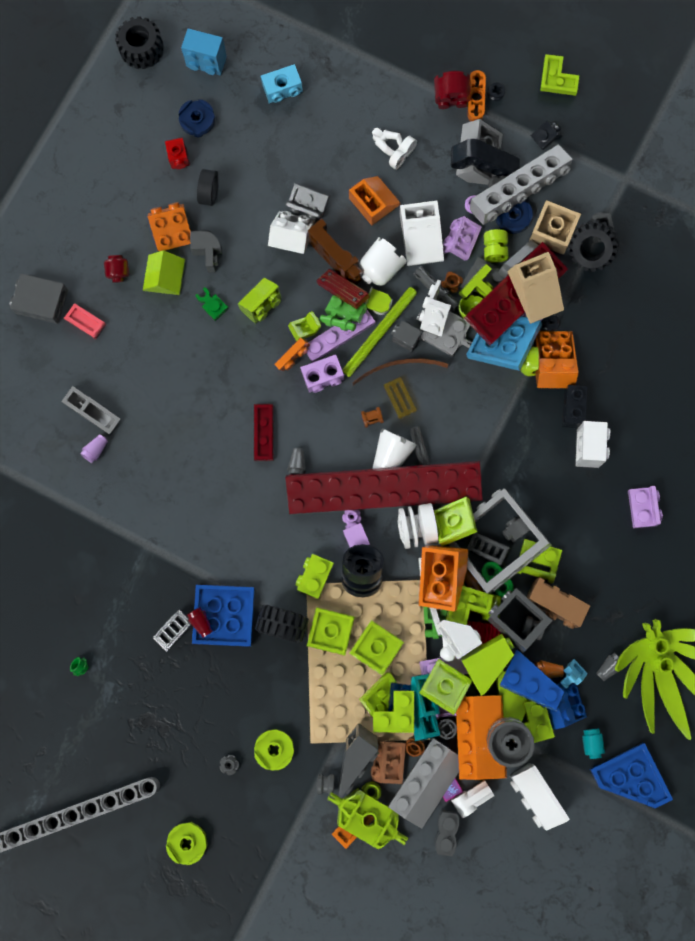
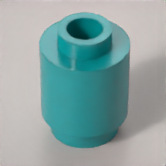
M599 728L583 730L584 735H582L585 755H589L590 759L602 758L601 754L605 753L603 736Z

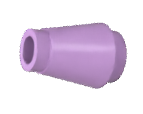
M99 434L82 448L83 451L80 454L87 461L93 463L98 460L108 441Z

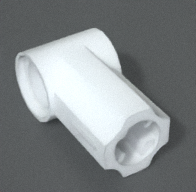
M484 780L470 790L463 791L455 796L451 801L461 818H465L473 813L479 805L492 798L494 794Z

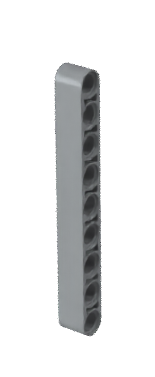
M148 777L0 832V853L151 797L159 791L160 782L155 777ZM146 782L153 783V792H148L145 789ZM128 789L134 791L135 797L133 799H129L126 796ZM109 796L115 798L116 803L114 806L108 804L107 799ZM90 803L96 805L97 810L95 813L89 811L88 806ZM71 810L77 813L76 820L70 818ZM52 817L56 818L58 821V826L56 828L51 825L50 821ZM33 824L39 828L37 835L32 832ZM13 832L19 834L18 842L13 839Z

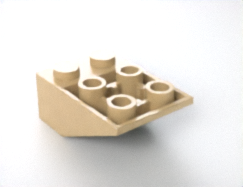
M549 252L516 264L507 271L530 324L564 310L557 271Z

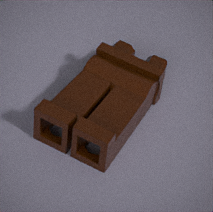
M321 218L308 230L309 244L340 276L357 285L362 280L361 275L363 274V271L358 267L359 260L355 256L352 258L350 252L343 250L327 233V224Z

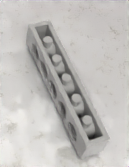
M558 144L472 198L470 211L483 225L489 221H494L503 212L510 211L514 205L524 202L532 194H537L547 184L551 185L558 177L568 174L571 169L572 158Z

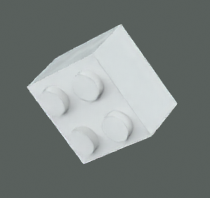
M583 421L578 427L576 441L577 467L599 468L606 462V459H609L610 449L607 447V440L610 439V429L607 428V422Z

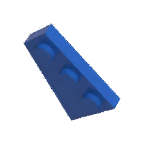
M516 650L500 683V687L557 712L565 694L559 686L518 650Z

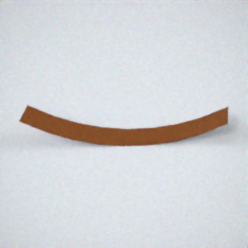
M428 359L398 360L368 371L353 382V386L366 376L397 364L427 363L448 368L449 364Z

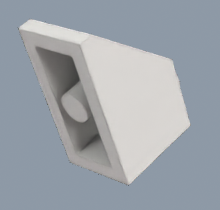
M446 620L436 625V628L457 659H460L482 644L479 633L473 630L471 626Z

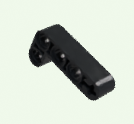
M467 139L451 147L450 166L453 169H464L473 165L501 177L504 175L507 177L520 169V159L481 140Z

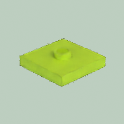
M468 497L434 510L438 541L441 546L477 532Z
M316 607L307 646L345 656L355 617Z
M371 620L349 654L383 676L404 642Z
M438 659L419 693L454 715L473 680Z

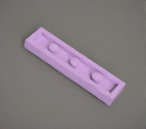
M366 310L360 323L352 322L356 324L355 331H344L340 327L333 326L309 341L310 346L306 354L312 363L373 326L375 320L369 311Z

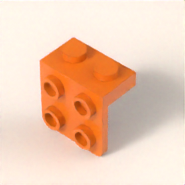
M179 202L169 204V208L161 209V207L151 209V212L148 213L147 217L158 251H166L190 244V227L184 204L180 205Z

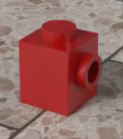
M183 138L165 141L171 168L183 169L185 166H190Z

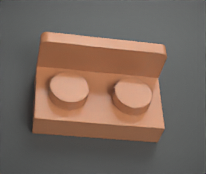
M378 741L379 754L371 768L372 780L379 783L402 784L406 743Z

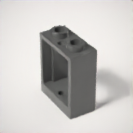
M516 588L513 592L508 590L501 598L504 602L500 606L495 605L489 611L491 616L488 621L506 638L509 637L511 642L524 653L553 620ZM514 598L519 600L541 620L524 641L497 617Z

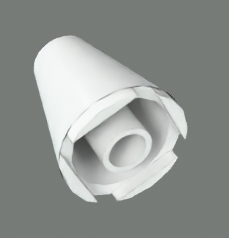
M382 428L372 469L401 467L417 444Z

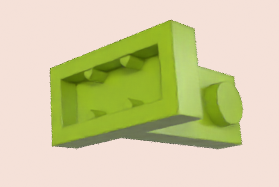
M485 264L458 294L464 299L475 289L483 297L488 295L494 288L487 281L483 282L482 279L491 271V268Z

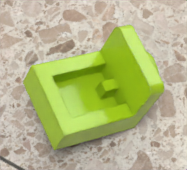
M311 311L306 317L290 322L288 327L295 340L298 341L300 338L305 339L314 336L321 328L319 319Z

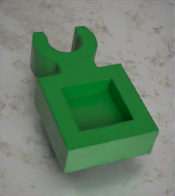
M204 287L203 291L206 295L200 297L196 294L195 296L199 302L205 303L202 306L203 310L216 321L228 310V306L216 294L210 297L209 290Z

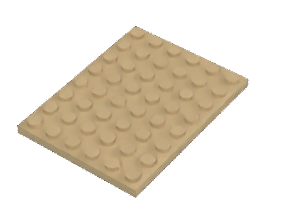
M420 580L382 581L381 588L377 593L364 598L355 597L347 593L342 583H325L319 599L307 595L308 638L316 607L355 617L345 656L308 647L311 743L346 742V738L358 723L376 735L378 741H403L414 737V733L373 732V717L359 699L382 675L349 653L372 620L404 642L385 673H390L401 687L399 691L411 690L412 677L421 675L419 661L427 660L423 606H419ZM393 696L388 702H389V704L392 706V708L394 709V696Z

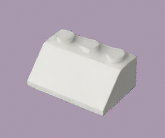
M528 763L510 775L512 779L510 781L511 786L516 793L520 791L523 799L521 801L527 810L531 809L535 816L532 819L538 828L542 826L547 831L570 820L535 765Z

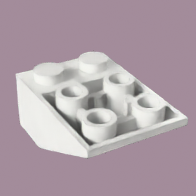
M430 201L400 205V220L407 266L443 262L444 254L438 202Z

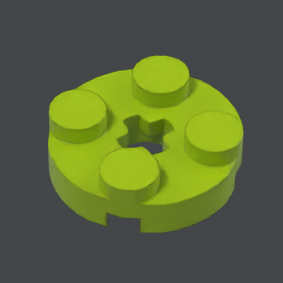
M277 729L264 732L256 740L254 748L255 759L264 769L281 770L291 762L294 754L292 739L288 734ZM270 745L279 746L278 755H271L269 753L271 750Z
M192 822L181 823L170 831L167 837L166 850L169 857L175 863L192 865L199 861L208 846L206 834L201 827ZM184 838L191 840L190 849L182 847Z

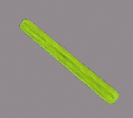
M409 287L342 369L346 376L351 377L417 294L415 289Z

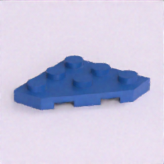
M645 743L590 768L598 787L652 808H657L673 800Z

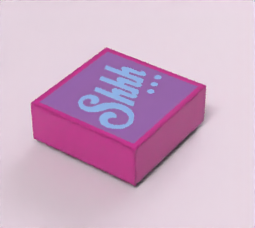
M456 778L443 796L445 802L463 792Z

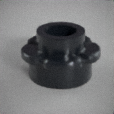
M551 315L542 319L541 323L545 330L553 331L558 329L560 319L557 315Z

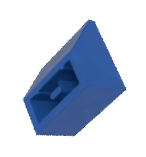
M573 682L567 689L561 683L556 684L565 694L557 712L547 708L553 730L567 727L587 717L578 687Z

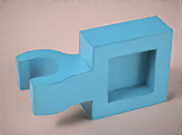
M573 659L563 670L566 673V677L560 683L567 689L572 682L576 685L580 684L588 673Z

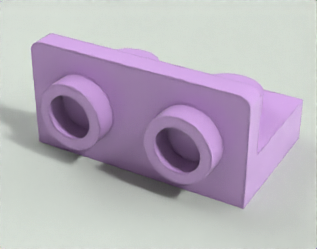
M465 216L455 219L450 225L451 231L443 242V252H451L464 261L468 260L482 227Z
M656 486L629 489L628 495L633 528L660 525L663 515L658 507L660 494L656 490Z

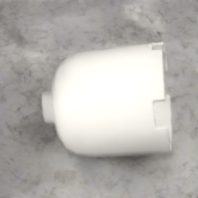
M379 237L360 260L359 268L363 271L362 279L369 285L371 283L385 285L407 261L403 255L399 257L394 252L396 250L394 246L385 239L381 240Z

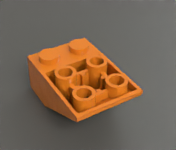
M539 331L535 338V347H538L539 368L535 371L537 388L576 386L578 366L573 331Z

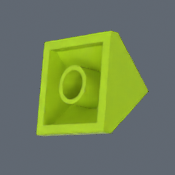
M164 250L149 254L143 291L180 295L185 259Z

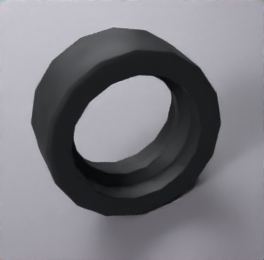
M201 170L197 186L198 204L209 206L215 204L218 192V171Z

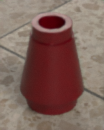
M201 607L187 614L189 623L201 634L202 638L213 632L206 612Z

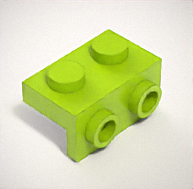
M314 554L311 555V558L307 557L303 568H305L303 576L299 575L295 586H298L297 591L319 599L334 563Z

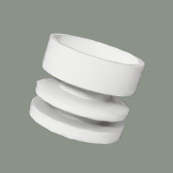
M431 503L418 505V514L414 515L411 507H408V516H405L403 508L398 509V530L405 549L410 548V539H413L415 547H418V538L421 537L425 546L438 543L437 525Z

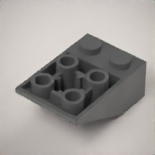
M359 723L346 738L339 780L340 798L352 790L355 779L363 776L367 769L366 765L369 761L373 762L379 754L378 737Z

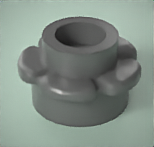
M233 755L224 756L220 760V770L222 773L233 775L239 768V762Z

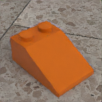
M433 544L422 547L419 606L457 611L467 571L468 549Z

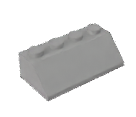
M432 738L388 807L422 829L459 773L458 754L435 738Z

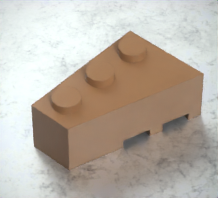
M540 577L534 580L526 597L540 610L546 612L545 614L553 620L558 618L564 621L563 625L571 629L581 627L590 605L570 594L568 595L560 591V588L556 586L552 587L544 583L545 580Z

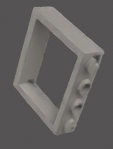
M505 488L494 492L491 500L487 503H481L476 508L477 511L473 513L475 522L503 499H506L539 541L488 583L468 558V570L488 594L496 591L551 546V543ZM455 541L449 543L450 547L460 548Z

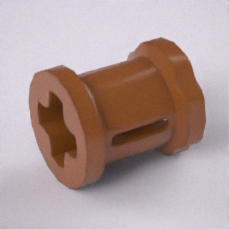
M376 407L372 411L361 412L365 428L374 423H384L380 407Z

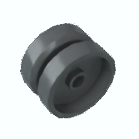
M512 717L501 718L495 721L488 729L486 737L487 747L494 760L500 765L509 768L519 767L532 756L535 747L534 738L527 726L519 719ZM509 739H513L512 744H507L506 741L509 742Z

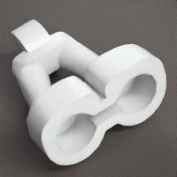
M375 128L372 131L375 145L391 156L389 164L395 170L404 163L406 157L412 153L417 145V140L411 136H407L402 140L400 133L387 130L382 132L379 128ZM387 139L396 140L399 148L394 151L385 142Z

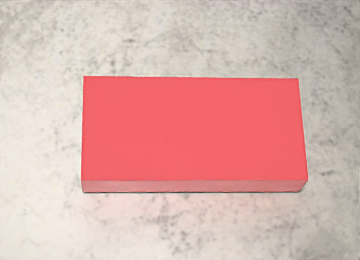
M75 303L64 317L66 321L94 339L98 337L106 325L105 322Z

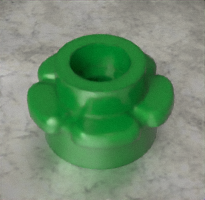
M77 657L70 665V671L75 676L85 674L88 669L85 658Z

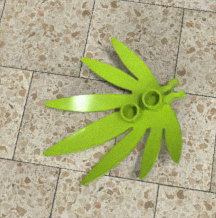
M652 620V629L649 623H642L646 631V638L629 645L620 655L615 666V671L619 672L631 663L625 677L623 697L628 698L644 663L641 696L649 731L655 734L654 671L656 685L665 708L681 733L688 740H691L686 713L672 670L687 689L695 695V674L674 654L676 651L695 660V647L679 642H695V629L681 628L661 632L660 620Z

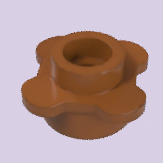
M448 272L445 280L441 282V286L448 288L452 293H456L459 285L463 283V278L453 272Z

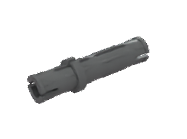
M422 266L413 274L428 290H430L432 284L435 285L437 282ZM440 285L437 301L451 305L450 311L454 313L458 309L459 303L450 295L447 289L445 290Z

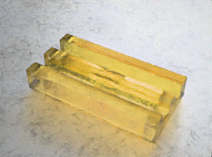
M401 377L383 385L399 420L404 416L417 412ZM397 383H399L403 391V394L411 408L409 410L407 409L396 387ZM390 386H392V388H393V390H394V392H395V394H396V396H397V398H398V400H399V402H400V405H401V407H402V409H403V411H404V412H402V413H401V411H400V409H399V407H398V405H397V403H396V401H395V399H394V396H393V394H392V392H391V390H390V388H389Z

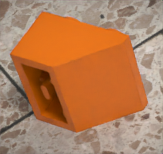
M378 176L365 178L349 189V199L371 226L401 205L399 200Z

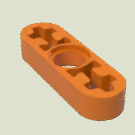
M475 70L470 74L471 95L479 93L482 98L480 100L472 98L468 102L469 121L483 120L485 113L486 76L482 71ZM476 77H478L480 80L478 87H475ZM475 106H478V116L474 115Z

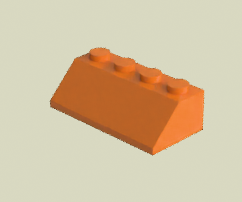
M502 695L464 696L457 709L459 779L507 778L506 766L500 765L494 760L487 747L486 740L488 729L495 721L504 718Z

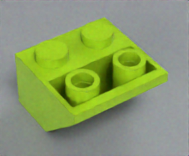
M263 278L238 303L239 309L255 324L258 321H263L268 315L267 312L271 308H276L281 302L279 286Z

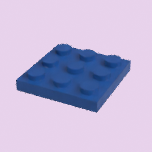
M196 585L194 610L199 607L205 610L213 632L202 638L201 634L193 627L192 644L251 647L255 588Z

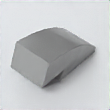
M74 386L71 387L61 401L108 434L112 432L120 420L119 417Z

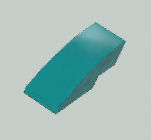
M429 674L414 676L411 680L410 691H414L415 741L440 736L436 715L440 714L438 705L419 693Z

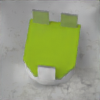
M371 287L369 292L370 298L366 300L365 304L374 313L384 315L389 311L392 300L388 294Z

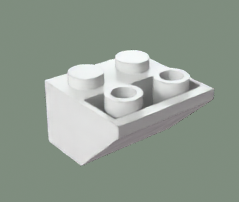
M279 211L270 225L268 246L304 254L309 243L308 230L313 226L314 219L308 218L306 215L298 216L288 211Z

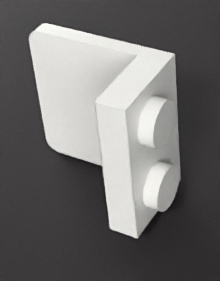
M437 280L435 285H431L428 293L430 297L426 296L423 303L425 310H422L419 321H422L421 330L438 336H442L451 307V305L436 300L441 280Z

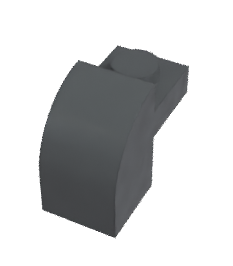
M190 231V249L193 256L205 255L208 273L215 272V266L219 264L218 255H223L218 239L207 231Z

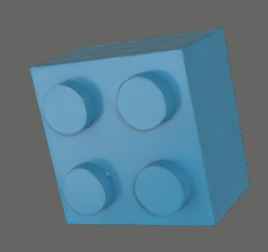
M187 29L181 47L186 66L194 71L201 70L210 75L216 74L221 76L227 58L223 37Z

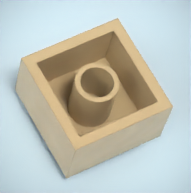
M546 200L530 240H533L538 245L543 242L550 250L564 255L581 214Z

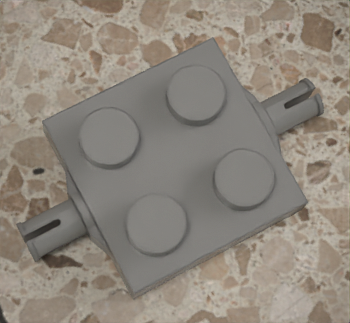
M449 311L442 336L424 331L420 339L453 357L461 345L470 348L472 341L466 339V334L471 325L465 319ZM421 313L418 314L416 320H419Z

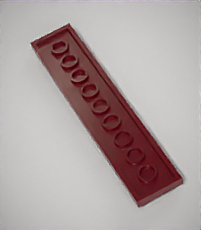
M480 461L286 475L285 477L289 514L413 506L429 503H452L464 497H468L470 501H482Z

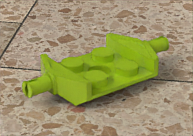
M358 788L344 798H340L333 792L329 794L330 796H328L327 800L338 805L339 808L337 819L339 827L376 849L384 847L389 841L394 839L403 845L406 844L405 841L408 840V837L397 830L399 814ZM373 815L374 822L371 825H365V816Z

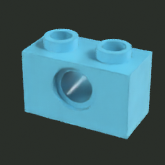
M295 64L261 75L262 86L269 103L280 102L284 98L294 97L303 92L302 82Z

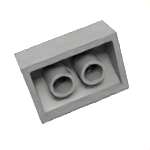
M481 119L463 124L461 142L467 139H478L501 150L503 134ZM473 165L464 169H457L456 176L466 182L488 185L489 180L496 176Z

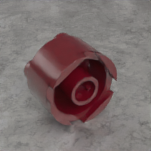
M449 71L443 73V77L438 78L437 75L434 78L435 102L438 104L439 109H447L449 106L455 105L457 108L467 107V103L472 99L469 74L465 76L462 71Z

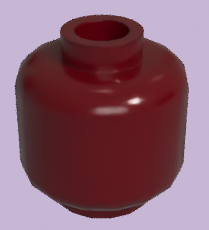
M123 255L108 256V259L104 261L105 277L112 279V283L124 282L123 278L129 276L128 260L123 258Z

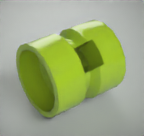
M494 229L484 233V245L486 246L484 248L485 261L500 263L508 260V247L506 246L508 244L507 231Z

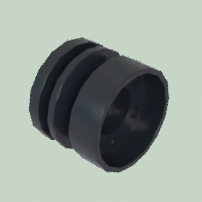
M365 544L354 545L347 549L343 555L341 578L342 586L347 593L355 597L364 598L372 596L379 591L382 584L384 567L382 553L377 548Z

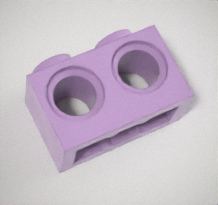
M336 355L300 367L309 392H320L324 387L329 385L337 386L344 380V374ZM329 369H335L337 373L333 376H330L327 374V371ZM312 375H317L319 380L311 382L309 378Z

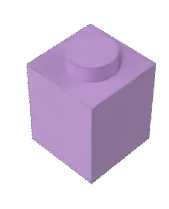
M356 522L345 526L346 529L343 530V533L350 548L360 544L370 545L361 523L356 524Z

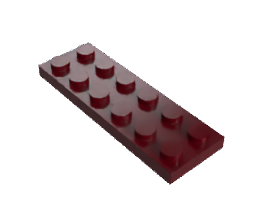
M543 242L522 261L524 262L549 252L556 268L558 279L568 270ZM509 274L464 317L489 346L525 312Z

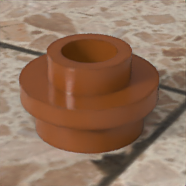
M410 737L406 741V751L410 756L417 757L423 754L425 744L422 740L415 741V737Z

